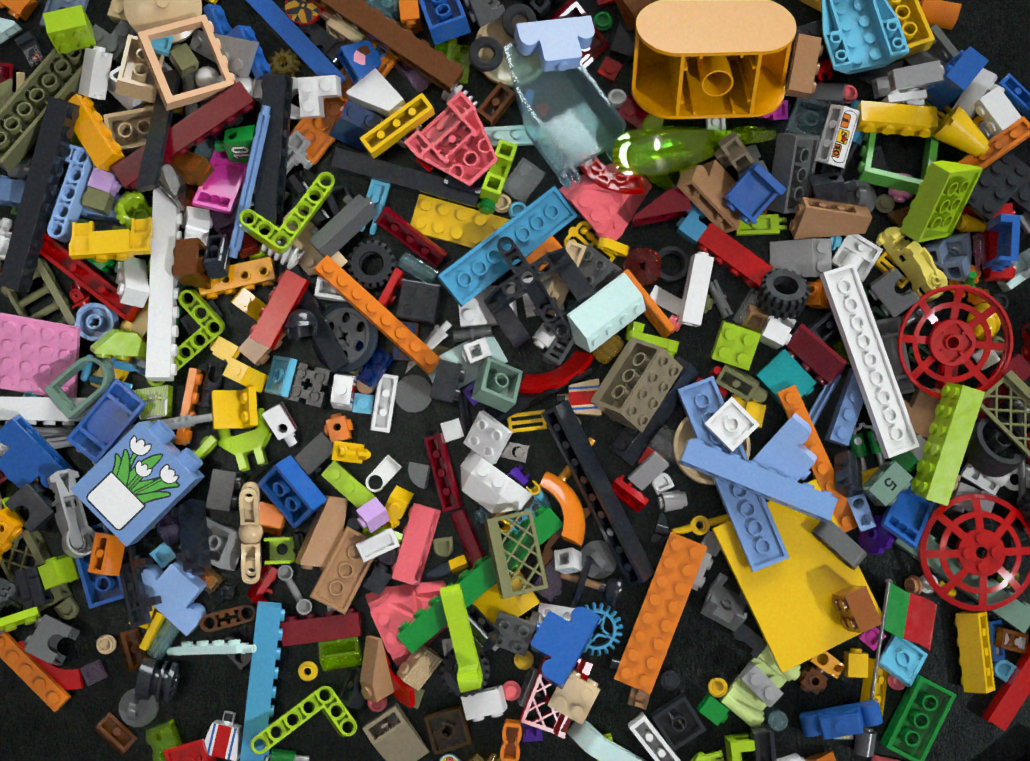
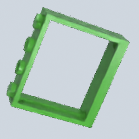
M864 132L862 140L865 142L860 150L862 161L859 162L857 168L858 172H860L858 181L917 195L918 187L926 175L927 167L931 162L936 161L939 140L933 136L926 138L921 178L917 179L872 168L876 133Z

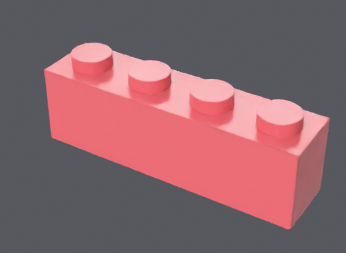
M414 503L408 513L409 521L403 530L404 538L397 550L398 558L392 567V579L411 585H420L441 510Z

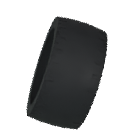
M998 416L1000 422L1009 423L1008 419ZM984 417L975 423L965 456L976 470L989 477H1003L1015 470L1024 461L1026 455L988 417ZM1012 426V434L1015 437H1023L1022 431L1018 427Z

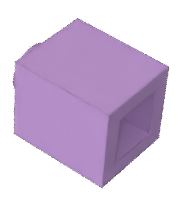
M93 168L87 185L91 188L109 192L115 197L116 192L118 193L121 188V182L117 176L104 170Z
M376 497L356 510L359 516L357 519L358 523L363 529L366 527L370 533L390 520L387 510Z

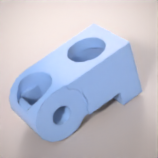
M864 493L847 498L861 532L876 527Z

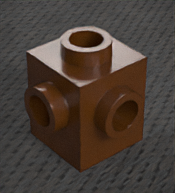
M807 664L800 670L801 674L796 680L802 684L800 688L808 694L814 692L818 695L819 692H823L826 688L828 678L823 675L825 671L816 665L811 667Z

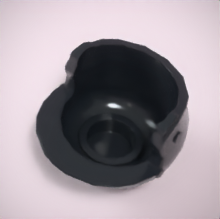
M297 309L289 314L284 325L289 340L304 336L317 338L318 321L311 311Z

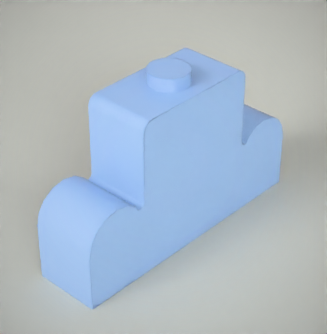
M591 16L518 23L516 24L514 37L517 49L522 55L530 56L535 51L538 53L542 71H565L579 67L582 58L581 49L585 50L590 47L595 30Z
M794 413L751 461L757 462L759 467L763 469H774L778 475L783 477L785 475L794 477L796 482L800 478L805 480L811 473L809 469L817 460V456L803 445L811 435L810 425L798 414Z
M174 562L168 566L164 573L161 567L156 564L144 568V573H141L145 594H148L149 598L161 595L162 603L154 607L183 634L188 636L199 626L201 618L206 615L204 606L200 603H194V600L207 584L198 575L195 576L192 573L184 572L183 562Z

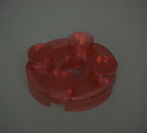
M640 247L629 252L623 263L624 271L629 269L642 286L649 285L660 277V264L662 262L656 251L651 248ZM640 263H646V271L641 270Z

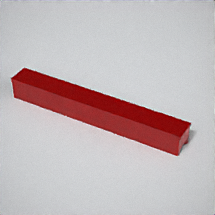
M45 232L43 248L40 254L116 314L132 323L143 308L120 303V297L117 294L118 287L82 259H72L69 256V249Z
M1030 643L1027 646L1026 654H1022L1015 664L1016 669L1008 681L1002 684L981 718L1003 731L1007 729L1030 693Z

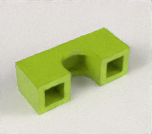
M502 139L499 140L495 151L498 161L487 172L480 198H488L498 204L518 145Z
M334 460L321 474L358 509L375 497L379 500L377 496L366 486L358 482L338 461Z

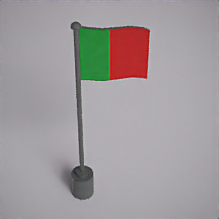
M890 578L885 580L887 583L881 617L883 624L880 625L869 700L874 699L884 630L899 638L918 643L929 651L931 649L937 605L925 597L902 590L892 584L893 581ZM863 727L864 732L856 734L853 752L860 756L873 757L877 732L873 730V727Z

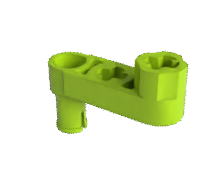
M631 321L627 324L624 340L629 341L633 337L663 347L673 358L677 354L678 341L643 333L645 324Z

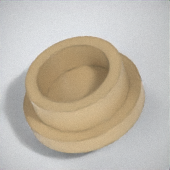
M501 194L498 204L495 203V211L498 213L508 212L512 205L511 199L507 195Z
M109 634L100 636L96 642L97 650L102 654L112 653L116 648L115 638Z

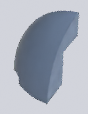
M970 232L945 237L924 246L932 256L936 268L941 270L947 279L966 281L970 273L972 261Z

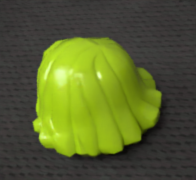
M125 192L121 198H118L117 205L114 208L119 223L131 229L132 224L131 218L148 219V217H152L153 207L148 205L141 192Z

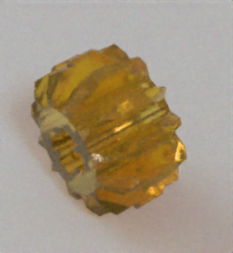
M281 48L279 54L277 51H274L275 57H269L272 74H286L295 77L294 72H300L298 66L301 63L297 60V54H292L291 49L285 52Z
M614 334L592 351V355L598 362L608 364L622 349L624 342L618 335Z

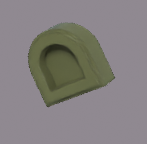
M452 536L433 539L434 550L438 556L447 557L453 552Z
M72 596L67 597L54 608L58 615L65 620L76 617L79 612V606Z

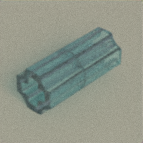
M407 252L401 257L397 265L425 283L432 284L439 273Z
M168 619L147 650L148 655L158 660L164 658L167 649L170 648L180 632Z

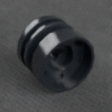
M144 657L137 676L135 699L149 701L154 692L156 702L159 703L164 694V704H170L179 682V663L173 662L169 671V661H165L162 668L159 669L158 659Z

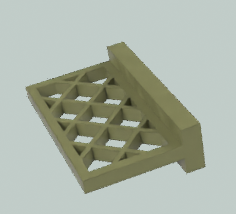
M1011 370L984 394L983 400L985 398L994 399V408H986L981 403L980 410L1030 459V451L1026 448L1027 441H1030V438H1027V427L1030 428V424H1027V414H1030V411L1027 410V408L1030 410V388ZM1004 384L1009 389V396L998 395V387ZM998 399H1009V409H998ZM1012 400H1020L1023 403V410H1012ZM998 412L1009 413V423L1000 422L998 420ZM1012 413L1023 414V424L1012 423ZM1012 426L1023 427V437H1015L1012 434Z
M532 510L484 520L500 598L505 599L548 588ZM528 515L529 524L526 529L516 524L520 516ZM507 520L512 524L507 533L500 530L498 521ZM514 526L523 531L518 541L509 536ZM525 534L533 538V544L530 549L520 543ZM506 538L516 543L511 553L503 547ZM518 546L528 551L522 561L513 555ZM530 553L537 557L538 562L534 568L524 563ZM511 557L520 563L515 573L509 570L507 566ZM523 565L532 570L527 580L517 575ZM534 573L541 576L542 585L535 587L529 583ZM516 577L523 581L524 585L520 590L513 592L511 583Z
M26 529L17 538L12 540L13 546L10 548L12 550L10 559L4 558L2 554L0 564L8 580L15 583V575L11 571L13 565L19 566L20 570L31 568V566L26 565L28 556L34 557L36 561L34 566L45 564V560L53 558L40 531L29 532ZM24 538L27 544L25 550L17 548L19 540ZM16 551L24 554L22 563L14 561ZM67 584L50 588L55 598L53 599L54 602L37 607L40 612L72 595Z

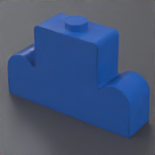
M20 414L13 417L0 429V442L3 445L10 446L0 457V470L19 489L26 483H33L39 477L42 485L49 488L50 484H48L47 478L55 472L66 469L74 470Z
M577 607L572 611L571 622L549 611L543 622L536 625L533 632L535 636L531 641V649L548 659L542 665V675L546 681L563 689L600 621L598 614L587 608Z
M878 699L799 714L804 737H814L822 734L823 740L861 734L864 732L863 727L877 726L883 723Z

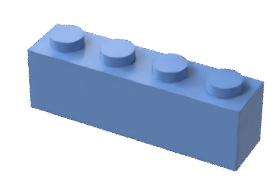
M849 368L825 437L826 441L840 446L849 445L864 402L852 368Z

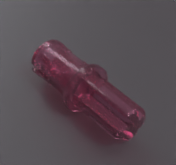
M977 233L972 237V255L974 256L975 270L980 271V264H982L983 271L987 269L985 264L987 263L986 254L988 250L985 248L984 235Z

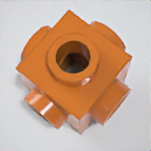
M816 279V282H807L810 292L805 305L813 309L830 310V304L821 279Z
M341 413L330 415V419L326 420L327 425H324L326 436H330L331 443L352 439L350 430H353V424L351 419H347V416H342ZM340 424L341 428L337 431V426Z

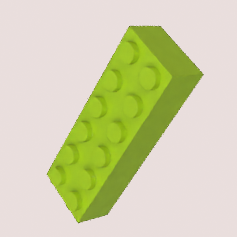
M946 382V385L941 390L942 397L940 403L935 409L934 421L929 427L928 440L923 445V455L917 464V473L911 482L910 493L948 506L985 392L965 385Z

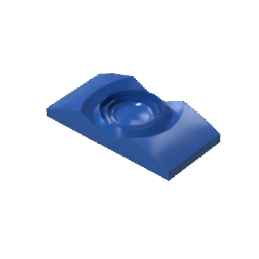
M116 378L66 440L97 464L116 445L122 434L136 421L147 402Z
M910 485L904 492L900 491L896 496L897 500L887 507L882 517L881 526L915 549L935 502L910 493Z

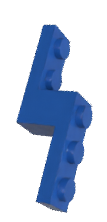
M207 4L203 7L208 20L213 24L214 33L257 42L251 26L237 25L232 29L220 5ZM258 45L251 70L256 80H263L264 74H272L270 65L263 55L262 48Z

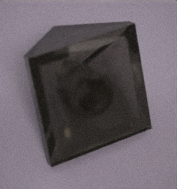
M170 164L163 165L158 188L183 212L186 202V182Z

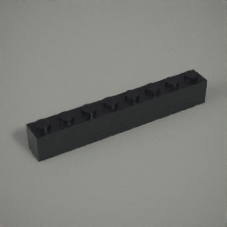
M264 74L261 82L262 99L260 101V108H262V105L271 107L269 113L271 116L256 177L253 203L256 213L280 228L283 224L293 78L286 74Z

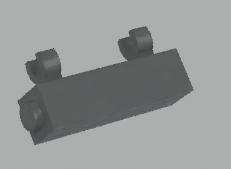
M358 194L352 199L349 195L345 196L342 200L347 205L320 230L315 226L309 230L313 237L308 241L323 257L328 255L331 258L378 214L373 208L375 204L369 197L365 199Z

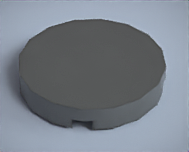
M419 375L405 376L397 384L396 402L401 409L407 412H421L432 401L430 398L432 387L425 378Z

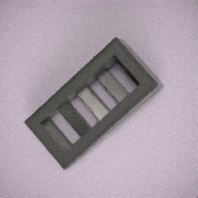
M561 326L558 334H565L567 329ZM570 330V341L567 339L560 341L556 338L553 340L542 360L554 368L562 365L574 344L572 331ZM557 341L564 343L567 347L557 343ZM553 348H557L558 350L562 351L563 354L555 351Z

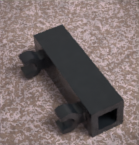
M191 498L177 503V508L172 507L171 512L172 516L178 517L182 553H176V561L183 562L184 572H189L196 576L204 574V571L212 569L205 501Z

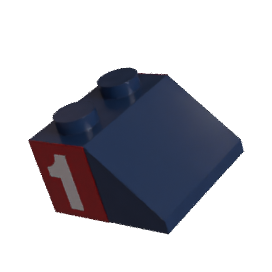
M345 100L329 136L364 152L365 147L362 145L360 137L380 124L383 117L349 100Z

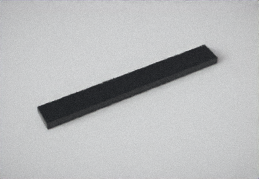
M176 69L163 72L172 96L177 95L181 76ZM158 91L136 184V189L139 193L155 190L158 187L174 109L166 111Z

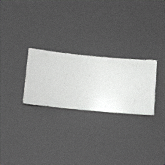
M655 285L650 297L657 305L679 315L682 299Z

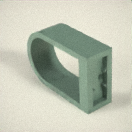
M80 358L44 390L67 419H77L98 401L115 380L114 364L109 358ZM96 362L103 371V382L96 391L76 407L61 387L87 364Z

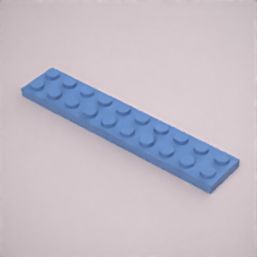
M711 376L677 389L678 396L695 437L702 440L706 446H717L722 449V452L737 454L741 457V460L748 462L742 443L733 452H730L703 425L725 404L714 377ZM713 478L751 572L788 559L789 555L765 498Z

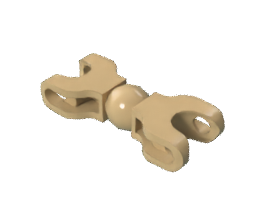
M246 482L243 484L239 495L240 527L238 529V536L242 541V580L247 584H254L259 581L262 568L261 538L263 537V528L260 525L259 486L255 482ZM249 493V494H252L253 496H252V497H248L246 494Z

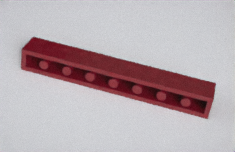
M240 81L170 128L162 163L164 168L174 162L173 159L177 156L182 157L186 155L192 146H199L206 141L205 138L210 134L213 136L219 133L223 125L226 123L228 125L232 124L238 119V115L241 113L246 114L254 108L255 101ZM145 145L111 167L125 188H136Z

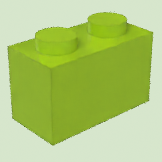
M67 554L59 556L58 560L57 557L47 559L44 565L38 567L45 590L80 579L75 558Z

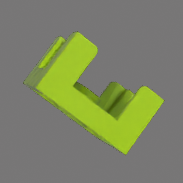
M748 733L724 735L727 761H742L741 752L755 750V742L753 739H748Z

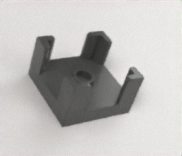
M719 573L710 584L701 614L736 632L746 620L747 613L744 612L747 601L742 592L737 594L722 586L728 577Z

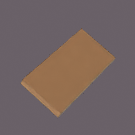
M346 526L309 597L345 615L373 559L363 562L356 547V543L369 537Z

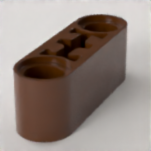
M247 603L209 613L201 618L200 627L205 632H212L250 622L256 619L257 605ZM246 607L253 611L251 618L247 617L244 613ZM238 613V617L232 620H221L225 616ZM208 617L214 619V627L207 625Z

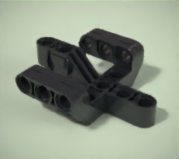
M510 237L500 238L497 242L498 251L514 275L498 285L484 300V303L513 347L517 348L531 338L509 305L524 294L528 295L536 308L533 312L535 315L540 316L547 333L551 331L554 337L560 341L568 339L570 327L566 321L568 320L565 311H560L556 305V298L549 296L542 282L558 273V276L563 279L569 292L574 295L579 305L595 294L589 282L565 247L549 252L532 264H529ZM504 244L512 245L508 251H503L502 246ZM519 259L522 261V264L519 267H514L512 265L514 260ZM543 264L550 267L546 272H541L539 268ZM526 275L533 277L530 283L523 282V278ZM515 286L517 290L515 293L509 294L507 293V288ZM548 311L556 313L552 319L546 318L545 315ZM560 326L567 329L563 335L556 333L557 328Z

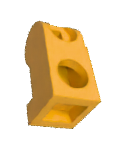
M827 651L809 659L810 662L836 679L846 667Z

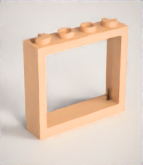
M206 15L138 32V43L166 111L216 97L236 84L233 73H229L227 68L229 66L228 60L225 55L222 56L220 51V41L213 34V24L211 21H208ZM202 27L224 81L172 96L150 41Z

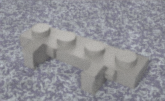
M295 130L289 137L286 175L294 165L297 166L299 163L307 170H310L314 165L306 158L308 155L306 150L311 145V142L298 130ZM285 191V199H286V198L289 196V194H290V193H288V192H286V191Z

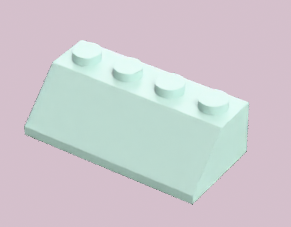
M622 273L567 314L574 342L591 353L646 311L643 295L629 277Z

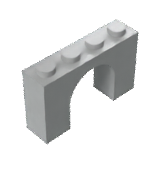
M940 60L893 69L887 72L888 76L872 80L874 99L884 98L893 91L905 93L913 88L921 90L943 80L944 67L941 65Z

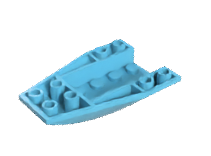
M821 0L822 35L834 70L849 75L885 67L909 53L899 18L887 0Z

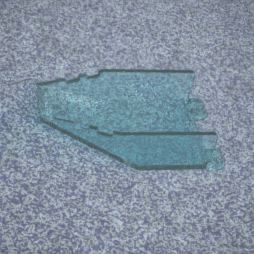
M516 41L503 47L526 135L555 172L562 185L566 188L572 186V182L566 174L567 172L570 173V176L576 183L580 182L581 177L575 168L605 151L608 158L612 162H616L618 156L612 149L614 146L620 156L625 157L627 155L626 148L621 141L626 128V122L583 65L579 64L578 68L565 71L544 72L542 71L536 51L533 55L524 56L518 51Z

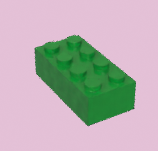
M917 674L912 686L906 688L880 743L911 761H925L956 698V694Z

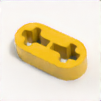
M599 237L597 248L620 257H628L630 247L604 237Z

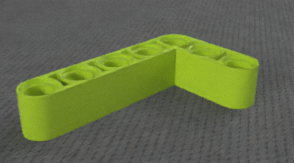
M329 172L319 174L280 228L251 209L241 212L239 218L240 228L278 254L286 253L332 192L335 183L334 176ZM326 180L330 185L323 186L321 181ZM316 195L319 197V200L313 201L310 199V196ZM306 210L308 215L302 216L298 212ZM250 217L253 219V222L247 224L243 219ZM295 225L297 230L290 231L287 226ZM261 229H268L270 233L262 235L259 231ZM284 240L286 245L278 246L276 241Z
M192 288L182 291L179 294L178 300L201 328L178 347V355L175 356L174 361L177 364V371L225 329V323L220 316ZM185 293H190L193 296L192 303L185 301ZM201 307L206 310L207 314L205 317L198 315V308ZM212 322L219 324L220 329L218 332L211 329L210 325ZM197 335L204 336V344H199L196 341ZM183 347H186L190 350V356H184L182 354ZM147 379L148 383L154 387L160 386L165 382L149 381Z
M460 584L440 588V595L459 668L457 681L460 692L480 689L482 687L483 675Z
M323 686L254 736L249 742V749L253 754L265 753L320 710H322L334 729L342 737L354 735L357 730V724L333 689L329 686ZM321 690L328 692V699L326 701L321 700L319 697ZM306 702L311 703L313 706L311 713H306L303 709ZM333 706L338 707L340 710L338 717H334L331 714ZM290 714L294 715L297 719L296 724L293 726L287 722V717ZM345 722L351 725L349 733H345L342 729ZM273 727L280 729V736L278 738L271 736L270 731ZM257 739L262 740L264 743L261 751H257L254 748V742Z

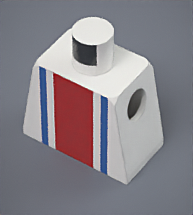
M340 372L334 375L330 400L333 408L353 410L358 375Z
M283 402L262 414L278 440L284 438L289 447L299 442L294 433L297 430V426ZM280 424H285L287 430L281 429Z
M224 711L222 721L215 720L212 722L205 738L208 755L237 761L240 758L243 727L234 723L235 712Z

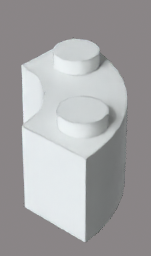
M186 206L182 228H185L184 239L199 238L206 246L209 229H212L213 218L210 217V211L208 209Z

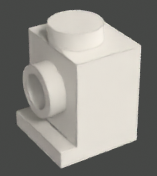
M485 337L463 345L465 349L462 351L465 362L469 361L471 365L488 357L492 358ZM476 349L480 351L478 356L473 355V351Z

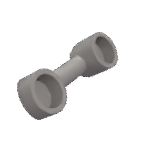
M288 565L281 566L277 572L278 578L285 581L297 602V612L301 615L310 613L312 604L309 600L302 597L292 579V568Z

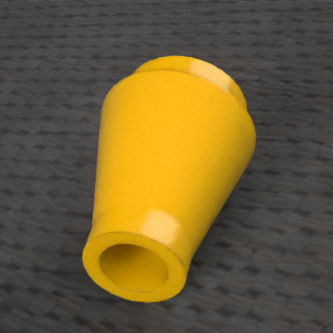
M963 214L960 216L955 228L960 232H984L986 222L968 214Z

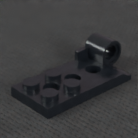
M284 6L281 10L287 15ZM316 22L305 26L297 25L305 35L311 36L310 41L317 48L322 47L324 49L323 54L335 67L339 68L342 65L337 57L340 47L344 46L341 42L337 41L332 35H329ZM266 24L265 26L267 27V29L270 32H272L290 51H292L303 62V60L284 42V40L268 24Z

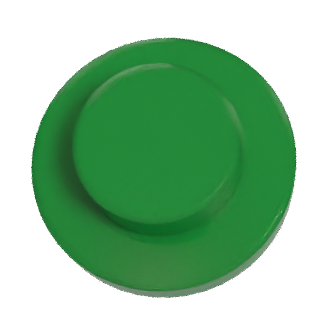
M600 12L594 17L593 23L599 31H606L612 25V17L606 12Z
M482 198L477 203V208L482 214L489 215L495 212V203L488 198Z

